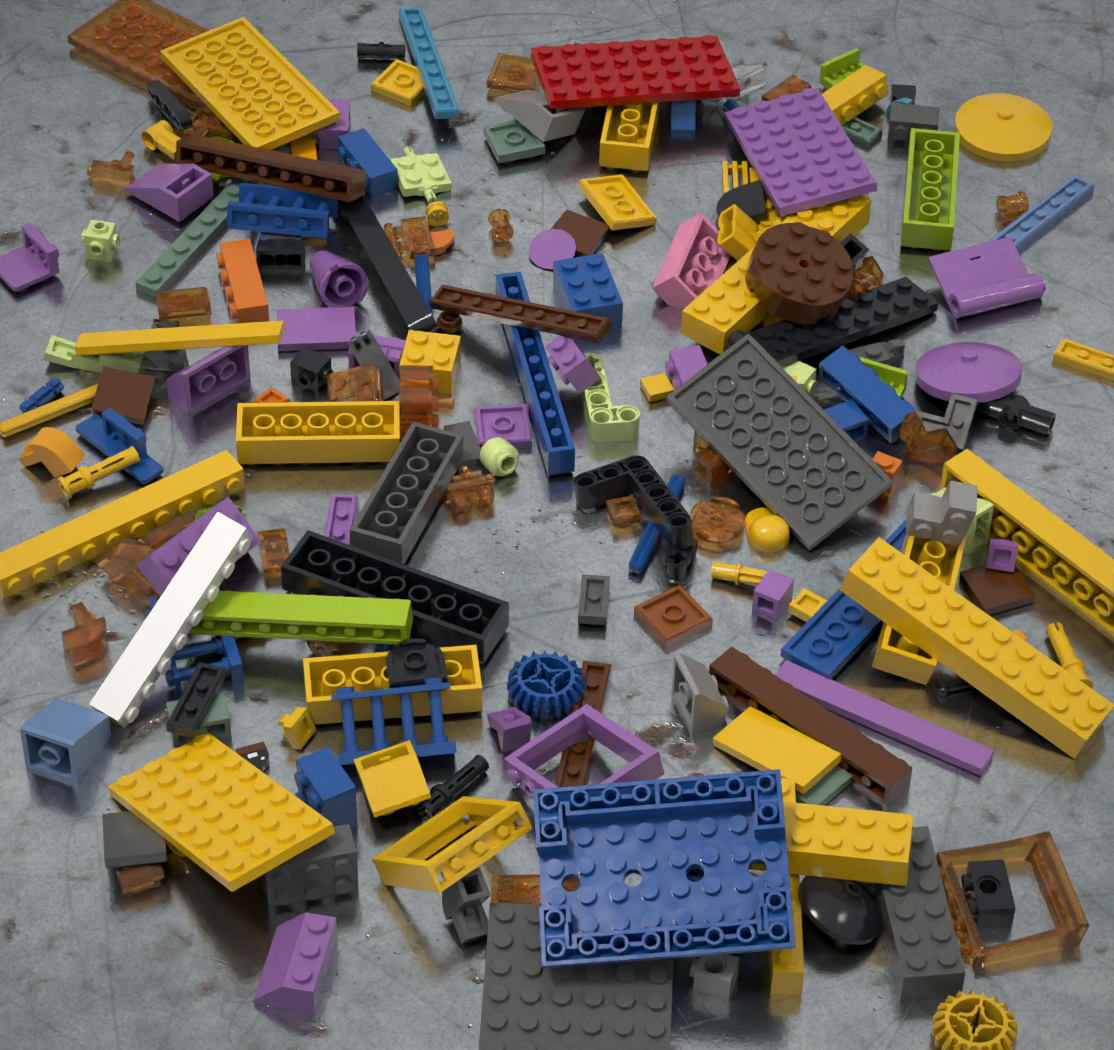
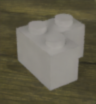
M950 480L942 497L914 492L907 507L906 535L940 541L946 544L961 545L977 513V486Z

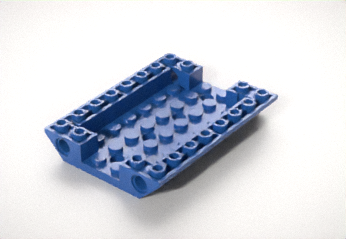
M780 769L533 789L536 849L539 855L541 906H539L542 968L795 949ZM754 864H762L766 867V872L760 877H755L749 873V868ZM695 868L704 872V877L697 882L690 881L687 878V873ZM633 873L639 874L642 877L641 883L635 887L628 886L625 883L626 877ZM571 878L577 879L580 882L579 888L573 892L566 891L563 888L564 882Z

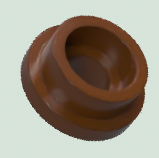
M443 311L437 318L438 329L445 333L457 332L462 328V318L459 314Z

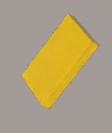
M623 175L588 178L579 181V189L611 230L656 224L657 217Z

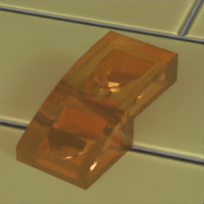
M285 528L257 531L258 537L262 541L259 543L264 574L281 572V565L290 555Z

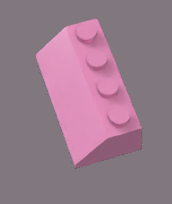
M702 213L679 225L652 287L668 306L686 308L723 275L731 256L718 244L717 237L719 231Z

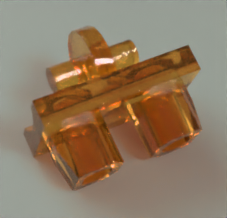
M467 466L459 467V475L451 477L452 483L446 484V494L443 496L445 503L451 502L456 513L469 509L470 501L468 498L477 496L480 506L490 505L494 502L495 498L493 490L495 483L494 475L491 473L479 476L478 471L469 472Z

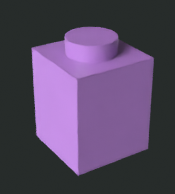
M769 569L754 589L752 610L778 620L792 600L794 579Z

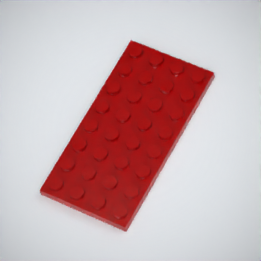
M705 35L703 37H680L676 39L658 38L656 40L644 41L638 39L628 42L612 41L610 43L591 42L581 45L565 44L563 46L544 45L531 48L530 56L550 109L740 97L741 88L717 36Z

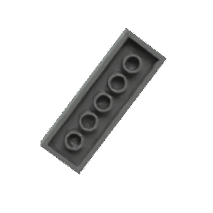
M412 422L350 528V545L404 564L460 466V461L463 458V435Z
M928 826L913 827L907 886L874 883V892L882 915V926L900 1000L944 997L948 995L955 996L959 990L961 992L963 990L966 972Z

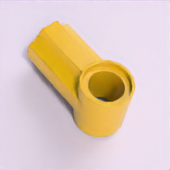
M161 120L142 132V140L148 149L153 151L158 148L176 160V141L182 138L174 134L172 127L167 121Z

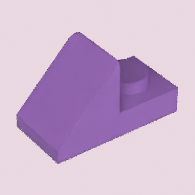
M515 707L487 714L489 726L497 730L502 752L521 748L530 742L532 725L530 716Z

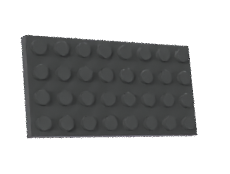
M749 333L666 396L667 402L776 516L786 521L790 531L809 551L892 486V480Z

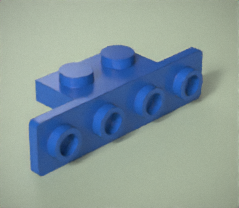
M111 408L102 412V419L97 415H92L75 426L78 434L108 457L133 446L139 455L140 462H136L124 468V470L142 484L150 482L164 472V467L147 454V438L145 433L140 428L134 427L123 415H119Z

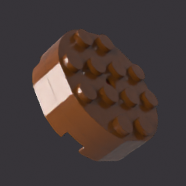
M801 222L783 223L767 229L758 238L749 258L745 280L749 291L754 290L761 299L759 305L773 316L797 324H816L818 319L827 316L831 318L841 308L850 289L854 268L845 248L828 231L819 230L804 225Z

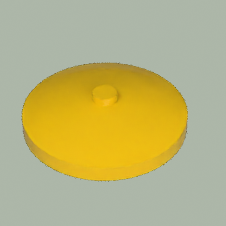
M992 93L980 95L965 102L956 113L954 131L960 132L959 142L970 152L990 160L1013 162L1032 158L1048 146L1051 139L1052 122L1046 111L1031 100L1012 94Z

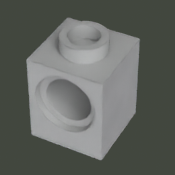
M720 954L700 956L699 959L694 958L690 969V977L694 978L693 991L729 1000L738 977L739 957Z

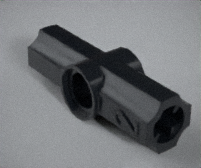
M1011 395L1009 398L1001 397L992 401L980 402L975 411L999 419L1001 425L1007 429L1014 430L1022 426L1050 435L1056 419L1055 413L1031 406L1028 400L1021 395Z

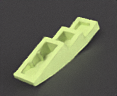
M51 335L43 360L101 373L103 366L150 375L157 354L145 351L78 356L74 348L76 343Z

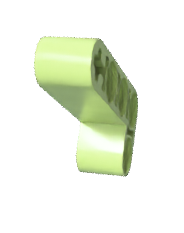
M595 353L584 354L601 377L581 393L590 439L597 443L623 442L636 439L639 436V409L631 405L612 406L602 357Z

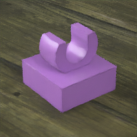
M991 538L986 568L1014 572L1018 542Z

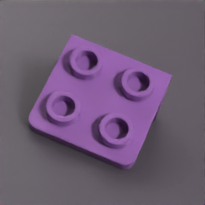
M31 223L21 226L24 246L0 256V277L13 291H20L59 273L58 257L60 254L58 248L54 243L51 244L45 238L43 232L37 230Z

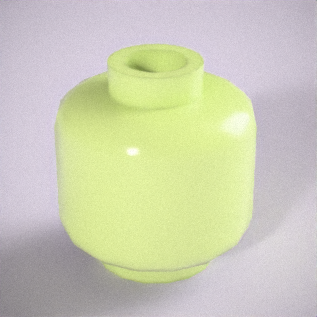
M495 437L488 440L482 446L479 459L481 464L493 475L504 477L511 474L517 468L519 453L506 439Z

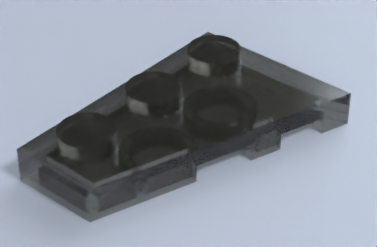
M153 319L151 329L180 327L179 321L169 319ZM186 350L145 351L138 374L167 379L189 366Z

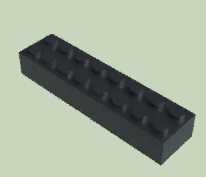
M307 530L281 565L282 590L293 594L411 600L413 623L410 637L424 639L427 643L440 648L476 645L478 660L481 663L486 661L509 626V602Z

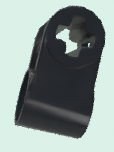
M694 539L693 544L685 549H675L667 544L665 555L666 568L664 572V580L667 584L675 587L679 584L683 586L688 582L692 564H694L696 558L697 539Z

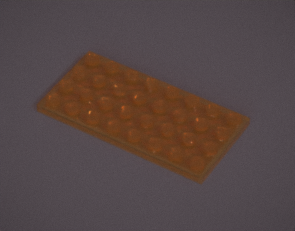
M117 0L67 35L69 44L147 84L158 79L176 99L209 116L214 115L209 107L161 59L160 52L210 31L209 29L151 0Z

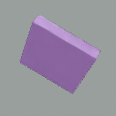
M527 404L474 407L477 441L480 448L488 440L495 437L506 439L516 449L532 448Z

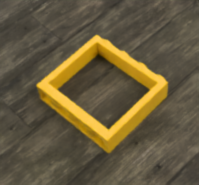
M463 796L372 858V861L384 885L441 893L533 828L520 802ZM468 814L470 821L464 824L462 818ZM474 825L477 826L472 831L461 837L459 840L448 846L446 849L432 857L430 860L425 861L426 858H428L436 851L450 843L452 840L463 834L465 831H467ZM439 873L443 878V881L440 883L437 879Z

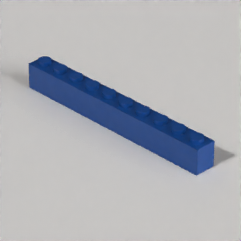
M521 272L496 275L497 296L530 302ZM503 324L548 475L575 472V446L540 332Z

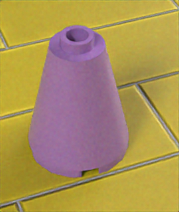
M324 250L312 256L310 268L320 297L329 308L350 307L356 302L359 304L368 292L369 280L362 267Z

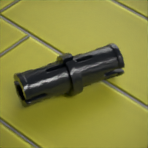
M379 42V44H357V58H377L378 61H383L384 59L405 60L406 49L404 44L390 45L384 44V42Z

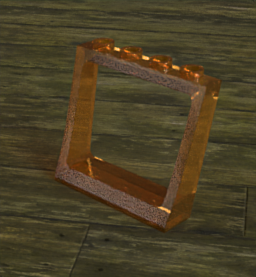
M1050 831L997 843L938 852L936 855L948 906L952 914L951 918L954 929L959 932L961 937L959 943L960 952L963 956H968L972 969L1080 945L1089 928V924ZM1004 859V862L1028 861L1056 928L994 946L984 945L954 869L967 867L970 861Z

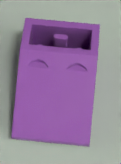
M158 164L125 187L126 192L179 222L214 197L212 174L195 164Z

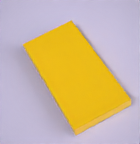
M751 706L713 737V746L760 771L780 769L781 778L795 779V790L802 794H805L841 762V753Z

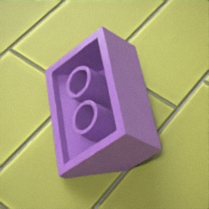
M248 345L222 347L178 373L173 374L167 378L168 398L186 414H190L250 379Z
M306 912L277 926L254 996V1004L315 1014L337 943L336 917Z

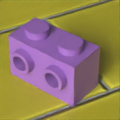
M558 336L545 346L551 355L547 359L554 369L558 371L557 374L566 385L571 382L579 394L601 378L572 338Z

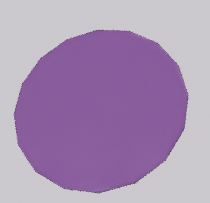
M550 229L539 233L531 241L529 247L530 259L535 265L543 269H553V261L573 258L576 251L573 237L559 229Z

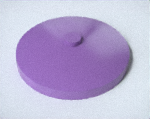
M958 342L936 347L922 355L916 364V381L920 388L926 393L946 401H950L952 393L978 399V403L996 400L1013 392L1020 385L1022 379V365L1016 355L1002 347L980 342Z

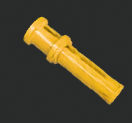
M131 446L88 468L81 466L77 472L64 478L60 476L57 478V481L64 496L69 500L73 494L85 488L88 490L92 489L95 486V482L136 462H140V458L136 449Z
M1054 623L1049 624L1046 627V634L1052 643L1061 667L1093 689V682L1085 673V664L1076 657L1062 623H1056L1058 631Z

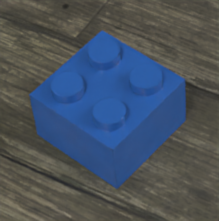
M329 747L297 759V773L294 774V779L298 792L295 793V796L332 822L333 826L349 824L350 828L357 826L356 787Z

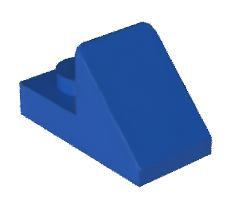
M696 100L670 101L671 133L695 134Z

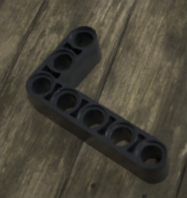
M630 456L583 472L574 477L573 484L576 503L580 508L590 509L633 495L672 548L685 549L693 544V529L689 513L644 456Z

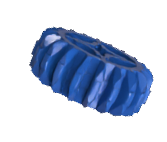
M544 650L540 655L533 651L531 657L523 655L521 662L515 661L513 669H510L508 674L507 690L510 702L514 703L518 710L522 709L526 715L532 713L535 720L539 716H544L548 720L550 716H555L559 719L561 713L569 715L573 705L579 703V697L582 700L584 696L585 680L581 668L577 667L576 660L569 661L567 654L559 657L557 651L553 654H547Z

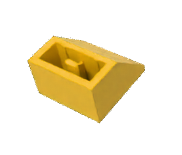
M410 740L354 759L363 791L374 818L380 815L392 814L395 810L409 805H418L419 802L431 798Z

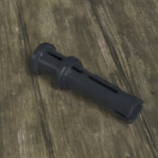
M476 755L444 784L434 785L430 789L431 798L413 806L416 815L426 822L442 809L453 804L455 796L489 769L487 760L481 755Z

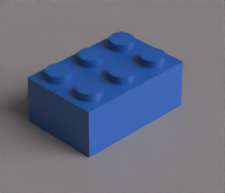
M603 253L553 261V286L562 309L610 318L613 324L611 328L622 326L623 302Z

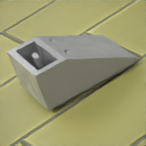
M534 90L519 91L498 96L494 99L502 106L504 111L510 113L518 120L519 124L530 130L542 142L575 134L585 111L582 107L550 109L544 92Z

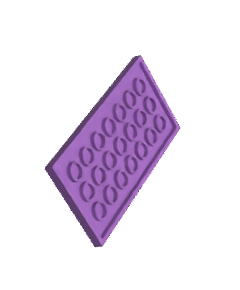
M818 88L805 89L800 93L782 95L777 99L759 101L754 105L737 107L732 111L725 112L728 125L780 217L877 191V183Z

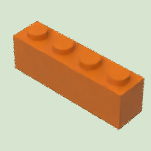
M250 238L220 243V253L216 254L218 269L223 268V270H220L222 284L227 285L225 287L227 302H232L229 304L231 318H236L237 323L268 322V302Z

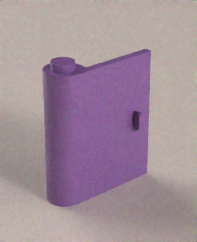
M1012 237L928 257V262L956 319L1038 299L1043 296L1046 290V284L1042 277L1037 273L1028 274Z

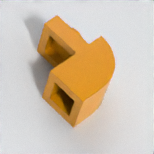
M44 427L24 446L25 451L18 459L24 467L42 462L54 477H58L72 472L85 454L75 441L64 432L55 428Z

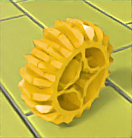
M972 989L968 995H965L959 990L956 998L948 995L945 1003L940 1002L937 1012L933 1016L932 1037L935 1038L936 1048H942L941 1050H1013L1017 1042L1018 1025L1014 1021V1012L1008 1011L1007 1002L998 1004L997 995L988 998L985 990L981 995H975ZM975 1025H977L978 1027L976 1028L975 1033L972 1034V1031H974Z

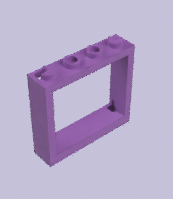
M588 704L504 758L507 768L506 776L510 778L513 786L520 787L531 799H534L533 789L557 788L555 784L534 770L586 735H589L629 762L628 765L600 784L655 780L665 773L658 750Z

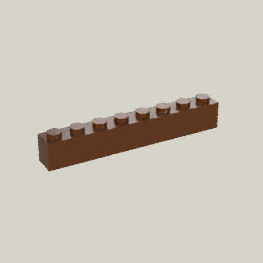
M190 134L176 141V164H195L208 172L352 202L365 195L366 170L195 134Z
M730 647L709 665V674L715 676L720 693L745 710L751 706L841 753V762L838 766L852 775V783L886 806H889L910 787L913 767L908 765L906 761L899 759L887 751L881 744L875 743L863 735L857 728L848 725L836 714L829 712L817 704L815 700L796 690L790 683L784 682L772 674L769 669L763 668L745 653Z

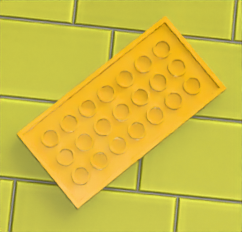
M245 17L160 51L161 59L244 145L272 150L341 120L340 112Z
M210 733L196 736L192 741L179 748L170 750L168 754L155 761L146 763L142 768L129 775L122 776L118 781L108 786L110 795L231 892L335 834L332 822Z

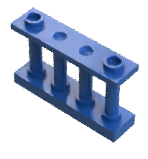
M240 183L239 202L229 201L227 205V229L328 238L329 218L338 217L339 200L277 186Z
M155 596L149 597L151 608L146 609L147 617L157 603ZM217 636L214 638L215 641L183 647L179 651L176 650L171 658V665L165 673L167 686H173L176 698L182 695L181 682L190 680L196 667L178 670L175 661L214 652L223 654L224 658H221V661L210 663V665L226 668V672L230 675L233 685L244 683L243 664L234 636Z
M441 677L424 679L425 685L360 692H354V687L336 688L337 694L330 696L331 701L341 700L345 747H342L343 753L336 754L340 765L355 764L354 759L390 747L389 742L386 743L382 696L399 694L404 741H401V743L410 740L417 757L457 753L456 741L448 742V736H445L440 690L449 689L450 683H442ZM429 691L433 738H430L431 744L419 745V739L415 737L411 693ZM370 697L375 744H372V750L360 751V745L357 746L352 699Z

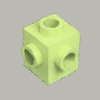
M97 220L90 221L88 228L83 230L81 238L82 244L85 245L86 259L104 262L112 261L120 245V234H117L116 223Z

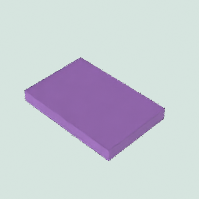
M354 307L277 310V321H284L286 327L281 343H277L278 351H300L303 347L311 350L350 348L347 342L351 341L350 338L354 337L356 333Z

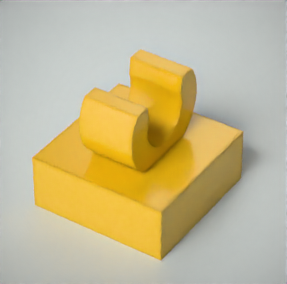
M297 707L291 715L284 714L277 722L284 729L282 735L288 738L291 747L295 749H302L316 731L307 708Z

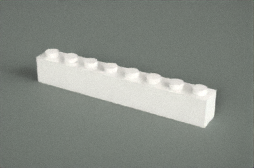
M219 512L216 513L90 702L94 710L109 715L110 721L124 729L128 723H132L139 713V706L144 699H148L155 689V682L161 674H165L169 669L171 658L176 650H181L185 645L187 634L192 626L198 625L201 621L204 608L208 602H212L218 595L219 586L223 579H227L232 574L235 568V561L240 554L243 555L248 550L251 536L244 526Z

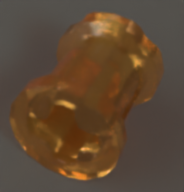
M1022 190L1017 191L1015 195L1005 197L1000 195L996 200L997 210L1001 217H1007L1009 213L1018 211L1024 213L1029 208L1028 198Z
M495 209L490 212L488 222L492 226L491 235L498 242L508 241L514 235L513 227L509 224L510 214L505 209Z

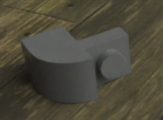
M480 867L474 869L442 892V906L446 920H453L461 944L483 939L488 935L489 921L482 904L491 894Z

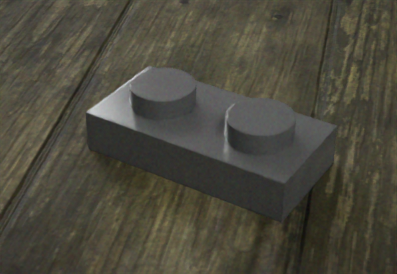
M582 574L578 623L606 625L610 576Z

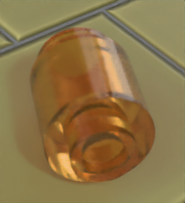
M160 862L123 866V869L117 871V877L123 894L131 893L133 895L161 886L160 880L164 879V872Z

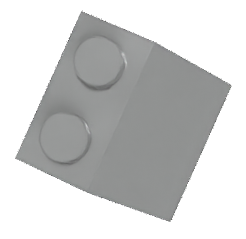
M675 653L672 694L692 734L724 726L726 713L729 712V705L726 697L721 696L718 691V683L715 676L709 674L704 664L684 654Z

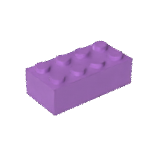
M229 497L214 506L136 565L160 597L217 512L248 530L251 536V543L243 555L262 542Z

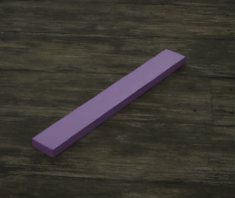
M785 660L775 676L784 682L790 683L805 696L815 700L820 706L977 775H982L993 758L994 750L836 681L827 679Z

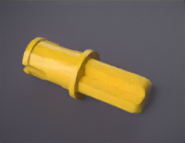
M714 561L711 569V579L735 582V585L740 583L758 585L767 571L743 567L741 563L731 565Z

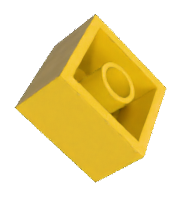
M409 330L399 365L400 382L404 389L452 394L461 360V336Z

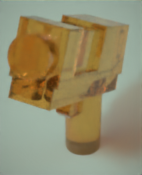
M126 151L121 161L93 160L91 166L87 168V176H91L94 182L102 180L128 186L131 182L135 181L133 176L134 165L130 164L134 154L131 151Z

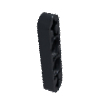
M158 79L146 84L147 91L154 104L181 132L193 127L191 117L186 108Z

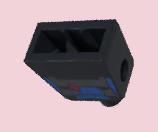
M261 232L256 246L258 270H305V248L302 236Z

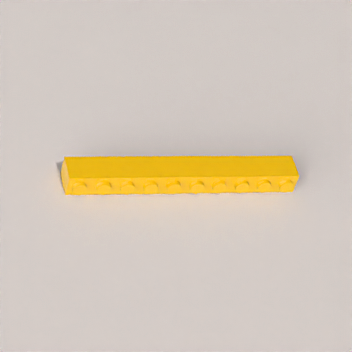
M225 450L1 552L0 596L2 599H6L14 594H18L29 587L44 582L53 576L165 526L183 516L189 515L207 505L213 504L222 498L237 493L245 488L244 469Z

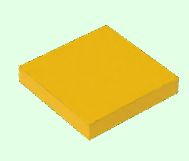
M398 59L371 83V91L408 106H412L425 93L417 67Z

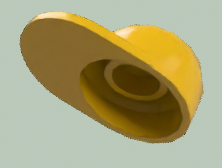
M757 508L747 514L745 518L747 537L750 544L756 550L764 553H775L786 548L789 543L790 528L784 519L776 516L769 508Z

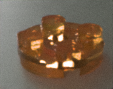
M711 497L709 502L703 504L701 500L693 506L690 512L693 537L721 546H730L733 544L734 539L738 538L744 530L745 514L744 512L742 514L739 510L740 506L735 501L728 498ZM717 518L722 519L721 522H714Z

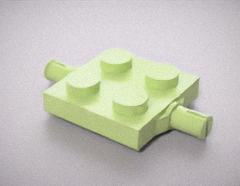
M409 146V148L405 147L403 150L404 157L390 159L398 169V186L404 197L424 196L428 204L438 201L435 194L451 191L452 182L437 153L417 156L413 148Z

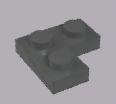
M952 393L945 417L918 411L911 438L963 452L978 405V399Z

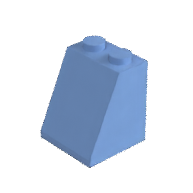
M56 698L20 727L25 765L28 768L79 784L111 736L109 715Z

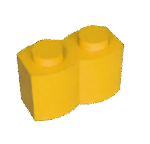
M735 204L721 212L718 220L720 231L717 242L725 251L739 261L756 245L753 234L757 231V224Z

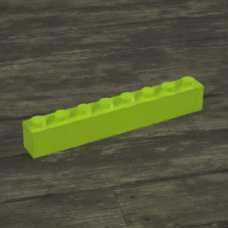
M219 591L216 598L212 602H208L204 608L201 621L198 625L192 626L188 634L398 645L399 642L410 638L413 614L411 600Z

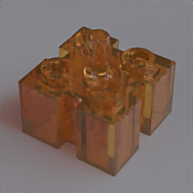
M401 365L399 397L400 441L404 438L412 422L438 428V414H433V412H439V409H454L453 398H439L438 395H434V393H438L439 378L433 376V366Z

